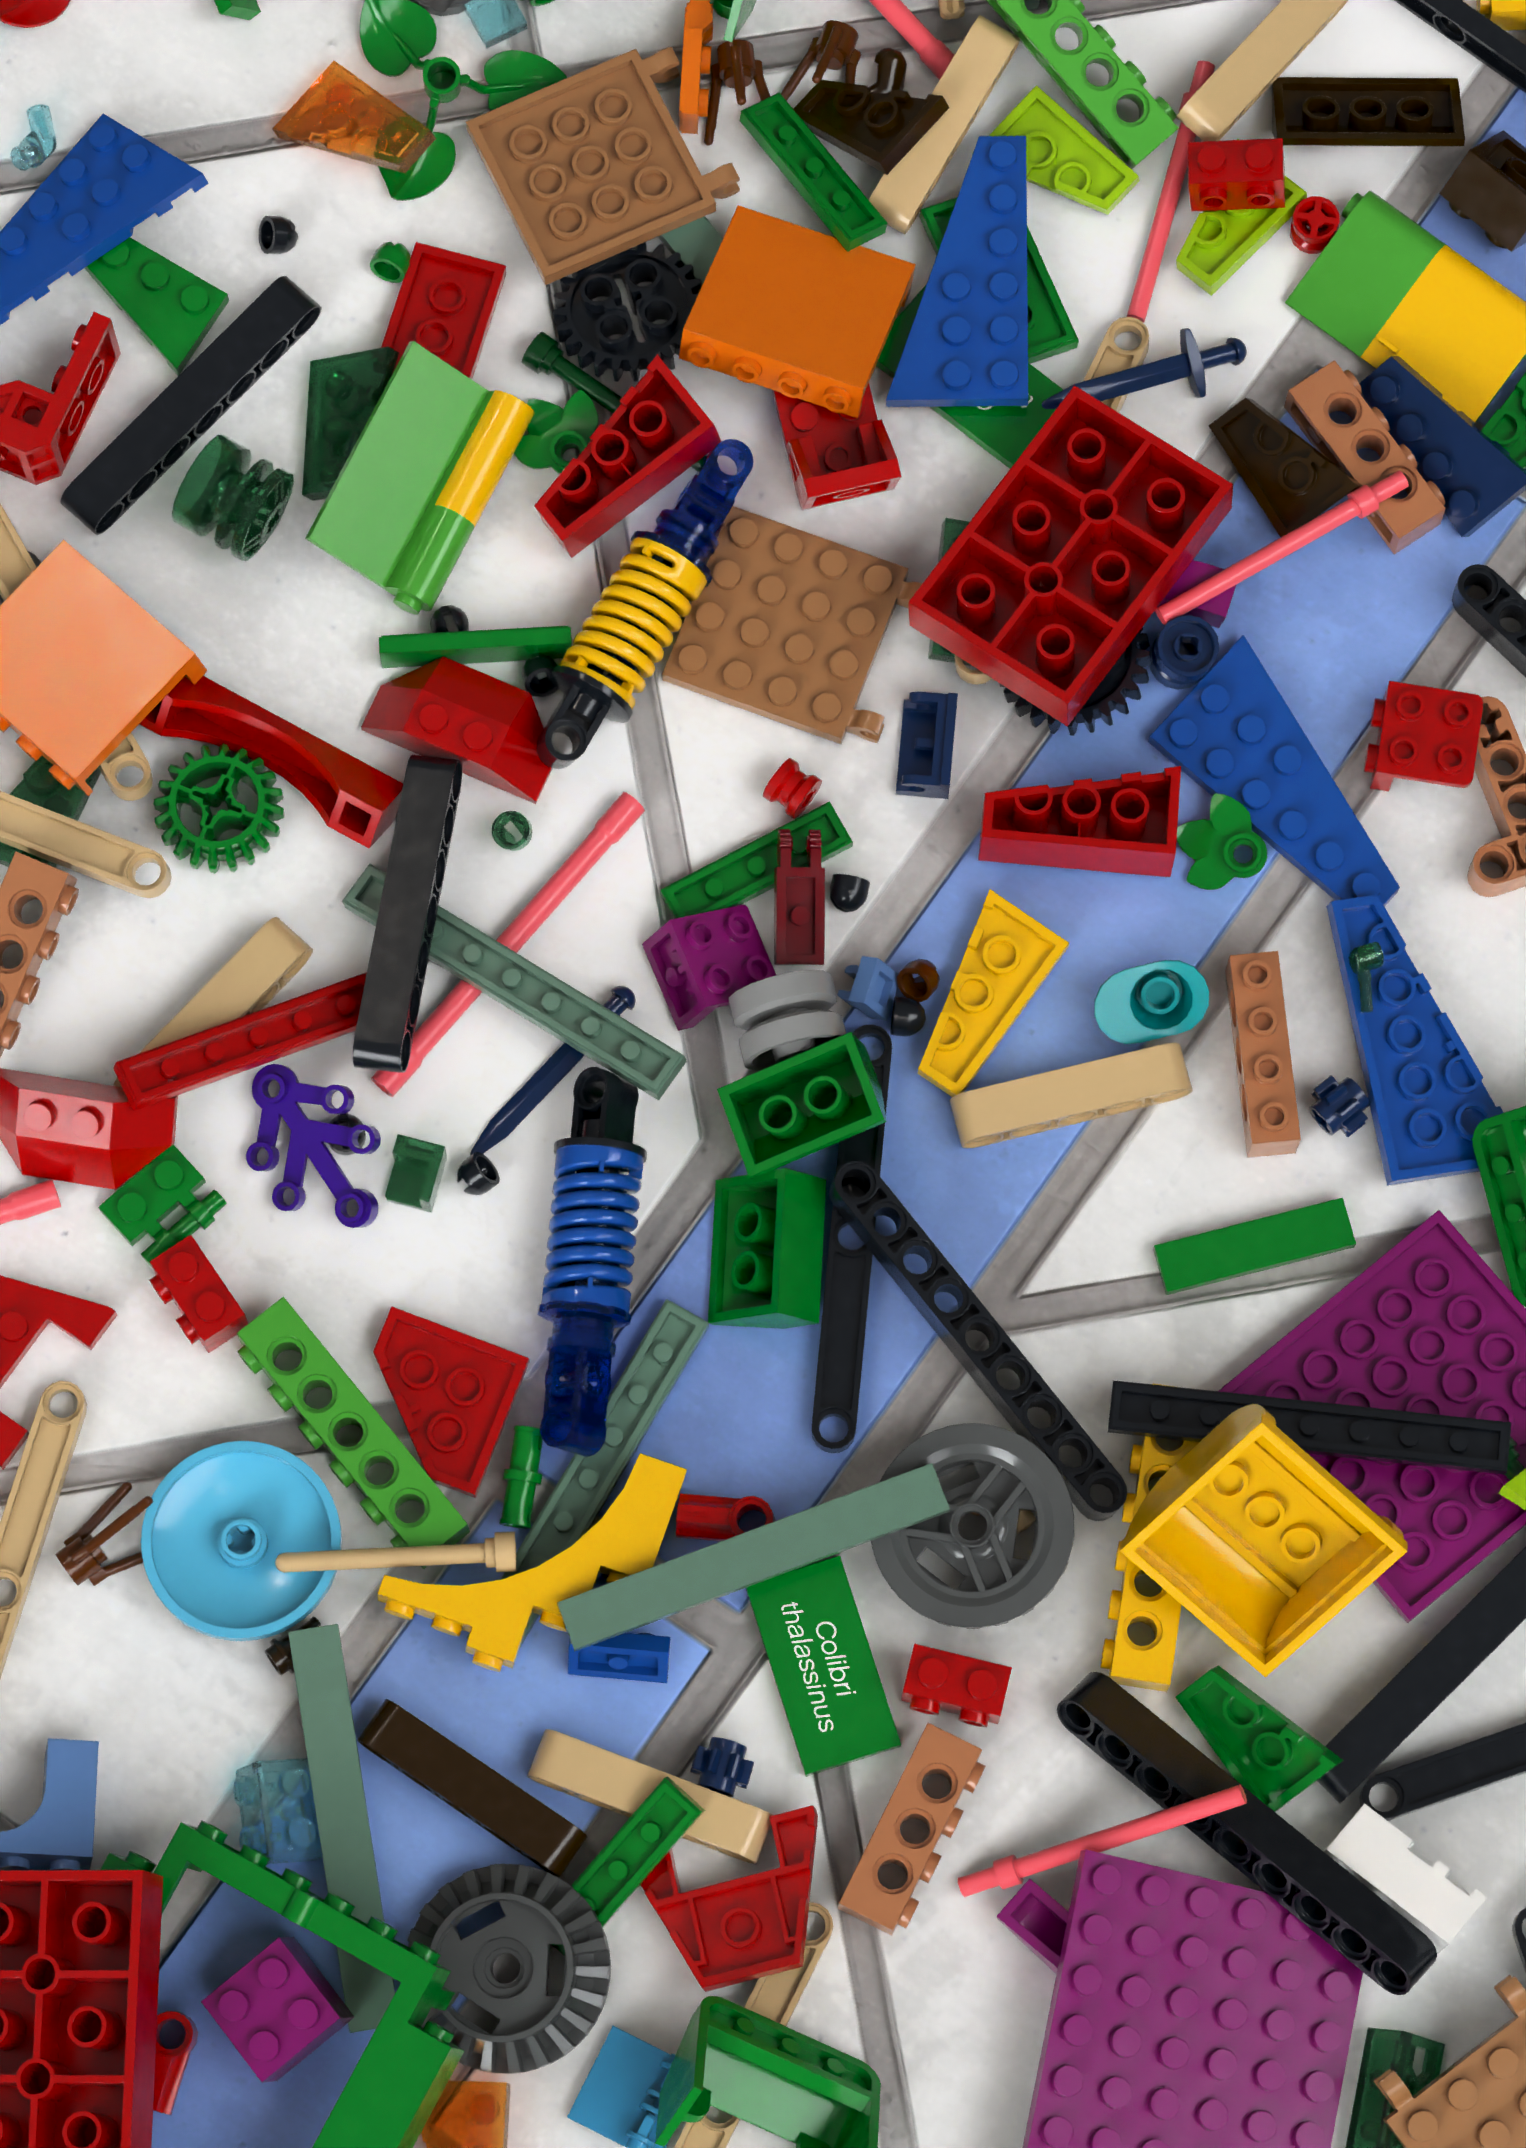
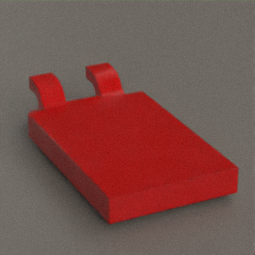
M418 242L415 243L410 258V265L404 276L375 364L376 373L386 375L379 398L410 341H415L470 379L473 378L506 277V265Z

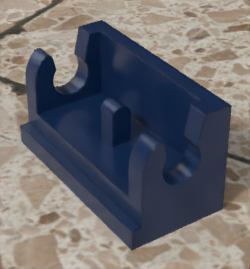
M910 692L909 699H904L896 795L948 799L958 693Z

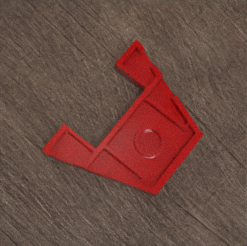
M0 1275V1389L49 1323L54 1324L92 1350L116 1318V1311L105 1305ZM0 1412V1468L4 1470L28 1438L29 1432L2 1412Z
M813 1805L770 1816L780 1862L779 1868L681 1893L671 1849L642 1882L641 1887L658 1913L671 1938L705 1992L803 1967L818 1822L817 1810Z

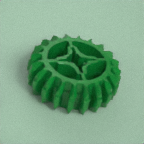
M224 743L220 745L217 756H212L209 747L203 745L201 747V759L195 761L192 754L185 752L183 759L186 767L184 769L174 764H170L168 767L169 774L174 781H159V791L165 796L154 799L155 810L162 812L155 817V824L158 829L166 830L161 836L165 846L175 845L173 853L178 860L191 854L190 865L192 868L198 869L204 860L207 859L209 870L214 874L219 870L220 861H226L229 870L235 872L238 868L237 858L243 856L246 863L253 865L256 860L252 849L257 848L261 852L268 853L270 845L264 836H279L280 828L273 821L284 818L285 812L283 807L277 805V803L283 800V793L281 788L272 787L277 781L276 775L273 771L263 772L265 765L260 757L253 759L247 764L248 752L243 747L232 758L230 757L228 745ZM220 777L217 783L211 787L203 788L196 786L206 779ZM239 781L247 784L257 795L258 808L256 814L247 811L246 805L236 800L239 794L237 789ZM226 800L228 811L220 809L216 815L212 816L210 807L218 808ZM183 803L191 806L194 813L202 816L199 823L201 832L198 837L188 831L181 822L180 814ZM236 829L243 831L233 838L218 841L221 834L227 830Z

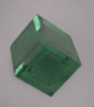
M398 1134L392 1152L395 1162L385 1193L386 1200L432 1213L447 1161L446 1148L442 1145Z

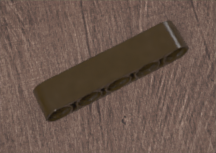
M388 1699L384 1700L357 1739L361 1745L524 1857L559 1878L588 1837L582 1830Z

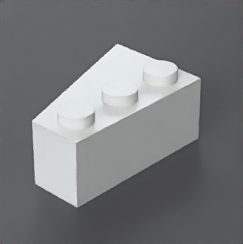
M1364 1803L1324 1852L1422 1931L1433 1942L1438 1954L1451 1943L1488 1897L1476 1888L1470 1894L1449 1876L1452 1872L1449 1867L1440 1860L1436 1863L1432 1862L1414 1846L1415 1843L1411 1838Z

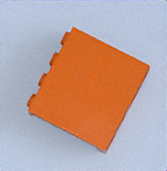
M738 205L684 325L679 359L691 362L701 368H709L736 377L742 382L754 383L781 392L790 398H798L825 407L835 413H843L858 418L863 395L900 307H905L910 295L916 264L862 246L847 252L835 237Z
M64 539L0 605V730L4 733L11 727L20 735L15 741L16 744L33 760L37 761L41 756L46 758L53 765L48 772L67 790L76 785L89 796L93 790L85 780L184 676L195 685L207 672L205 666L191 649Z

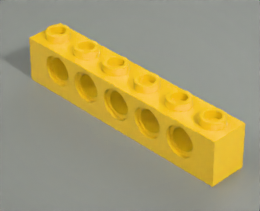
M1143 1436L1142 1445L1133 1444L1128 1473L1136 1474L1137 1482L1135 1494L1127 1492L1123 1505L1122 1522L1131 1524L1136 1512L1150 1492L1148 1488L1149 1481L1156 1477H1162L1199 1442L1182 1440V1446L1174 1451L1162 1449L1157 1444L1155 1437ZM1119 1541L1115 1570L1123 1571L1121 1591L1113 1589L1111 1591L1107 1618L1117 1620L1114 1640L1107 1638L1104 1640L1100 1668L1109 1669L1108 1677L1118 1685L1167 1692L1171 1683L1182 1605L1162 1587L1161 1592L1153 1597L1143 1596L1136 1590L1134 1579L1146 1573L1120 1552L1121 1541ZM1133 1623H1145L1152 1628L1154 1641L1146 1646L1136 1645L1129 1639L1127 1628Z

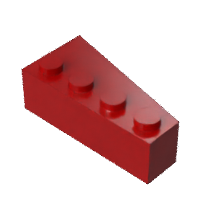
M658 354L646 367L648 371L635 387L631 386L620 399V406L604 425L600 424L589 437L591 441L581 454L569 462L534 505L543 523L571 558L722 443L713 422Z
M1181 766L1164 768L1162 773L1141 775L1140 771L1121 774V777L1118 779L1093 782L1092 778L1074 780L1073 785L1049 788L1046 784L985 793L982 810L978 860L1171 877L1176 854Z

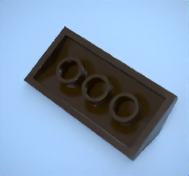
M1278 77L1271 85L1272 133L1274 138H1283V145L1464 146L1465 144L1458 78Z

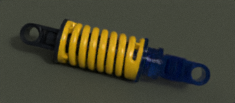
M727 439L720 442L704 458L697 472L691 477L681 492L673 509L661 510L656 519L657 526L654 532H634L631 537L630 553L622 557L619 564L620 570L612 574L609 586L605 587L601 592V601L596 602L592 608V616L585 619L582 631L577 633L574 638L573 646L567 649L560 664L555 666L550 673V679L564 695L537 740L538 756L548 767L562 769L577 760L585 752L604 718L621 723L628 722L633 714L632 709L635 706V698L631 693H641L644 691L646 683L643 678L651 677L655 672L654 663L660 662L663 659V648L669 647L673 642L672 632L679 631L682 626V619L680 617L688 616L691 611L689 601L697 600L703 589L712 580L710 570L704 564V561L708 555L714 554L719 542L714 534L735 502L734 498L753 467L752 452L743 442L736 439ZM718 456H728L735 462L737 467L736 475H728L721 471L717 462ZM553 733H563L570 738L572 742L571 754H561L555 750L551 740Z

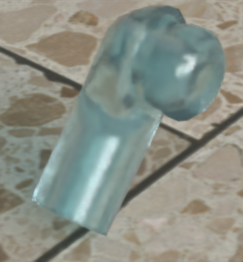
M35 105L26 111L31 132L20 142L19 146L14 147L11 151V161L21 171L39 167L56 149L55 131L50 109L47 105Z

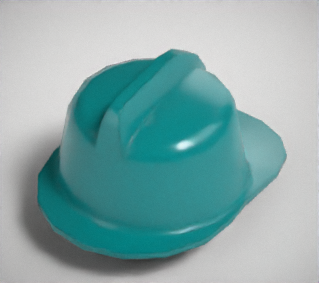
M1180 960L1152 962L1127 968L1111 975L1100 986L1094 1000V1016L1100 1030L1110 1039L1123 1044L1143 1043L1178 1035L1192 1029L1203 1019L1209 1006V989L1204 976L1190 964Z

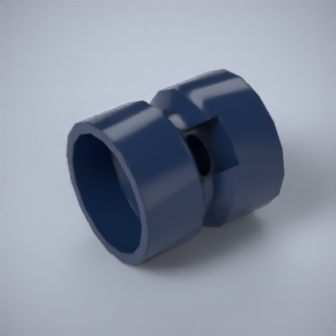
M1191 615L1179 616L1169 621L1150 647L1152 665L1149 667L1156 680L1169 688L1179 690L1194 686L1202 680L1217 660L1219 652L1218 636L1212 626L1199 617Z

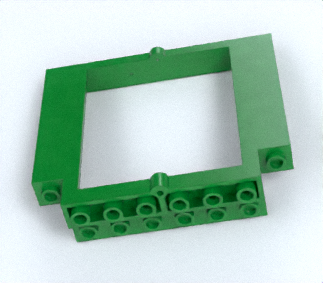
M201 1820L198 1827L180 1823L157 1867L154 1862L133 1851H129L127 1857L113 1853L108 1854L100 1870H145L151 1873L154 1871L155 1874L163 1876L162 1913L186 1869L198 1872L204 1870L278 1912L288 1920L306 1928L401 1982L312 2148H413L465 2051L451 2043L455 2034L430 2020H427L424 2027L422 2026L431 2008L446 2011L455 1994L443 1986L451 1971L437 1963L441 1954L415 1940L411 1947L402 1944L394 1939L398 1932L394 1927L373 1916L370 1917L368 1923H365L351 1915L355 1906L330 1892L327 1893L325 1899L309 1891L313 1883L309 1879L288 1868H285L283 1874L280 1875L266 1867L270 1860L268 1856L243 1844L240 1851L224 1843L228 1836L227 1833Z

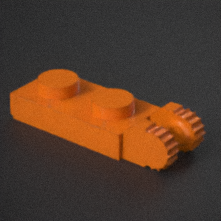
M690 0L687 3V7H685L679 104V131L681 133L698 134L699 117H708L709 89H701L700 86L701 74H710L712 46H705L713 39V4H710V0Z

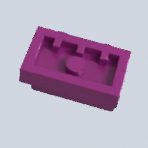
M746 905L670 919L642 944L678 1031L693 1028L717 1007L729 1005V997L737 990L751 983L776 976Z

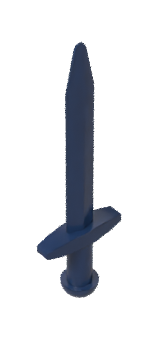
M1183 328L1180 330L1181 354L1073 384L1044 400L1042 407L1044 409H1057L1074 385L1099 401H1104L1186 377L1195 396L1203 398L1206 396L1204 370L1230 362L1235 366L1239 365L1246 357V346L1238 338H1228L1224 345L1199 351L1191 330Z
M617 986L610 990L613 995L603 1005L620 1016L627 1008L629 1010L634 1008L636 999L631 989L625 986ZM564 1043L489 1121L472 1148L470 1155L475 1152L483 1154L508 1137L585 1055Z

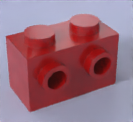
M1283 138L1188 142V184L1191 211L1285 208Z
M192 1235L184 1238L149 1261L155 1273V1276L149 1279L151 1285L164 1304L171 1300L174 1301L182 1313V1316L177 1318L176 1321L191 1344L200 1340L207 1352L210 1353L236 1336L237 1332L249 1324L245 1313Z
M914 1644L901 1701L909 1702L911 1710L928 1715H939L940 1710L958 1714L960 1722L977 1727H987L988 1722L998 1724L1012 1667Z

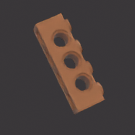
M1334 360L1289 389L1284 408L1314 448L1362 486L1367 485L1371 487L1399 470L1405 475L1409 487L1404 490L1408 496L1402 499L1390 497L1379 503L1377 511L1366 516L1392 553L1396 554L1441 524L1446 509L1444 507L1445 499L1436 484L1432 481L1426 482L1417 471V461L1410 449L1404 444L1398 445L1388 432L1390 427L1383 413L1377 407L1370 408L1360 395L1362 394V389L1356 377L1349 370L1343 372ZM1335 411L1345 412L1351 417L1352 422L1337 424L1330 418L1329 414ZM1362 448H1370L1377 452L1380 459L1372 462L1365 461L1358 456L1356 451Z
M15 851L0 886V989L4 995V1003L0 1009V1057L4 1049L10 1050L18 1038L21 1029V1023L17 1022L23 1005H30L37 994L40 985V978L36 977L43 959L49 960L55 952L60 937L59 933L55 932L62 914L68 916L71 913L79 893V889L74 887L77 878ZM30 900H40L43 907L41 917L32 924H25L21 917L23 906ZM12 944H20L23 949L21 963L15 968L6 969L2 962L4 950Z
M1278 951L1230 955L1225 969L1247 1158L1293 1154L1297 1151L1301 1136Z
M927 1723L838 1905L839 1910L891 1936L897 1925L907 1928L919 1904V1901L911 1896L920 1879L929 1883L942 1857L933 1851L942 1834L949 1838L952 1837L964 1812L955 1806L964 1789L971 1793L974 1792L986 1767L977 1762L982 1749ZM932 1774L943 1775L948 1779L951 1791L944 1798H931L923 1790V1780ZM909 1819H919L926 1824L929 1836L922 1843H908L901 1836V1825ZM887 1864H897L904 1869L907 1881L898 1889L885 1888L879 1882V1870Z

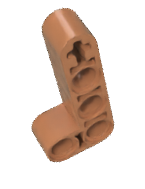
M1486 696L1481 697L1483 700L1482 720L1485 724L1493 723L1494 725L1490 734L1485 724L1480 725L1474 770L1501 839L1487 843L1478 849L1469 866L1467 877L1469 885L1477 894L1484 897H1495L1526 886V819L1515 818L1508 810V805L1512 803H1520L1526 806V754L1504 703L1497 698ZM1489 740H1491L1492 744L1487 747ZM1499 759L1505 760L1512 766L1514 773L1505 776L1500 775L1492 769L1490 762ZM1489 861L1494 862L1501 867L1504 875L1500 878L1487 877L1481 871L1480 864Z

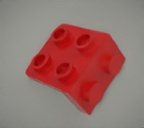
M1389 681L1383 699L1375 698L1370 726L1378 727L1379 729L1377 743H1368L1365 756L1364 772L1372 773L1370 789L1389 792L1394 778L1457 788L1468 787L1474 775L1483 711L1482 698L1471 693Z

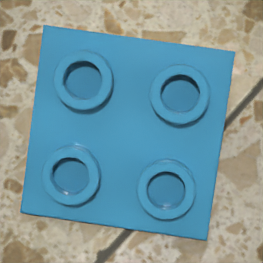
M612 2026L567 2118L626 2148H666L667 2144L665 2147L656 2144L655 2137L660 2091L675 2058V2054L671 2053L670 2055Z

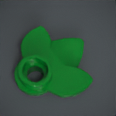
M583 390L573 394L564 409L544 400L534 398L528 400L527 405L534 410L535 414L527 427L529 434L522 437L514 452L522 464L533 469L552 467L555 472L560 474L570 462L563 459L566 450L576 448L580 451L579 455L591 441L589 437L599 425L595 405Z
M1215 793L1210 803V820L1190 821L1177 827L1178 844L1190 858L1195 860L1188 873L1187 882L1205 890L1219 889L1234 877H1252L1258 874L1265 866L1267 861L1266 845L1258 834L1252 832L1249 811L1243 804L1232 797ZM1239 846H1248L1252 850L1253 855L1249 862L1239 863L1235 860L1234 852Z

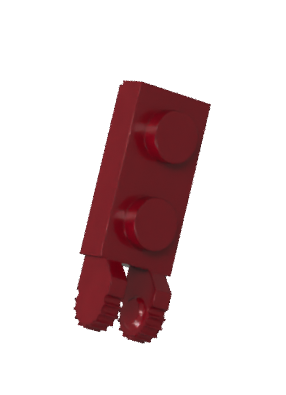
M779 829L778 867L774 868V965H824L825 868H821L822 843L820 830H809L806 837L805 847L808 867H791L793 837L791 836L790 829Z

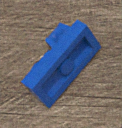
M623 1633L575 1652L569 1639L568 1674L667 1683L670 1637L656 1636L650 1633Z

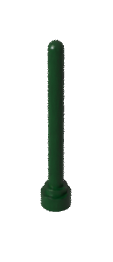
M540 332L527 348L522 358V364L537 374L542 371L547 375L554 373L577 390H583L596 403L614 413L620 406V399L622 397L564 358V351L558 348L559 342L546 333ZM705 455L691 466L708 478L716 476L719 472L718 463L708 455Z

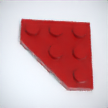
M391 1306L373 1353L425 1472L434 1483L476 1498L530 1360L528 1357Z

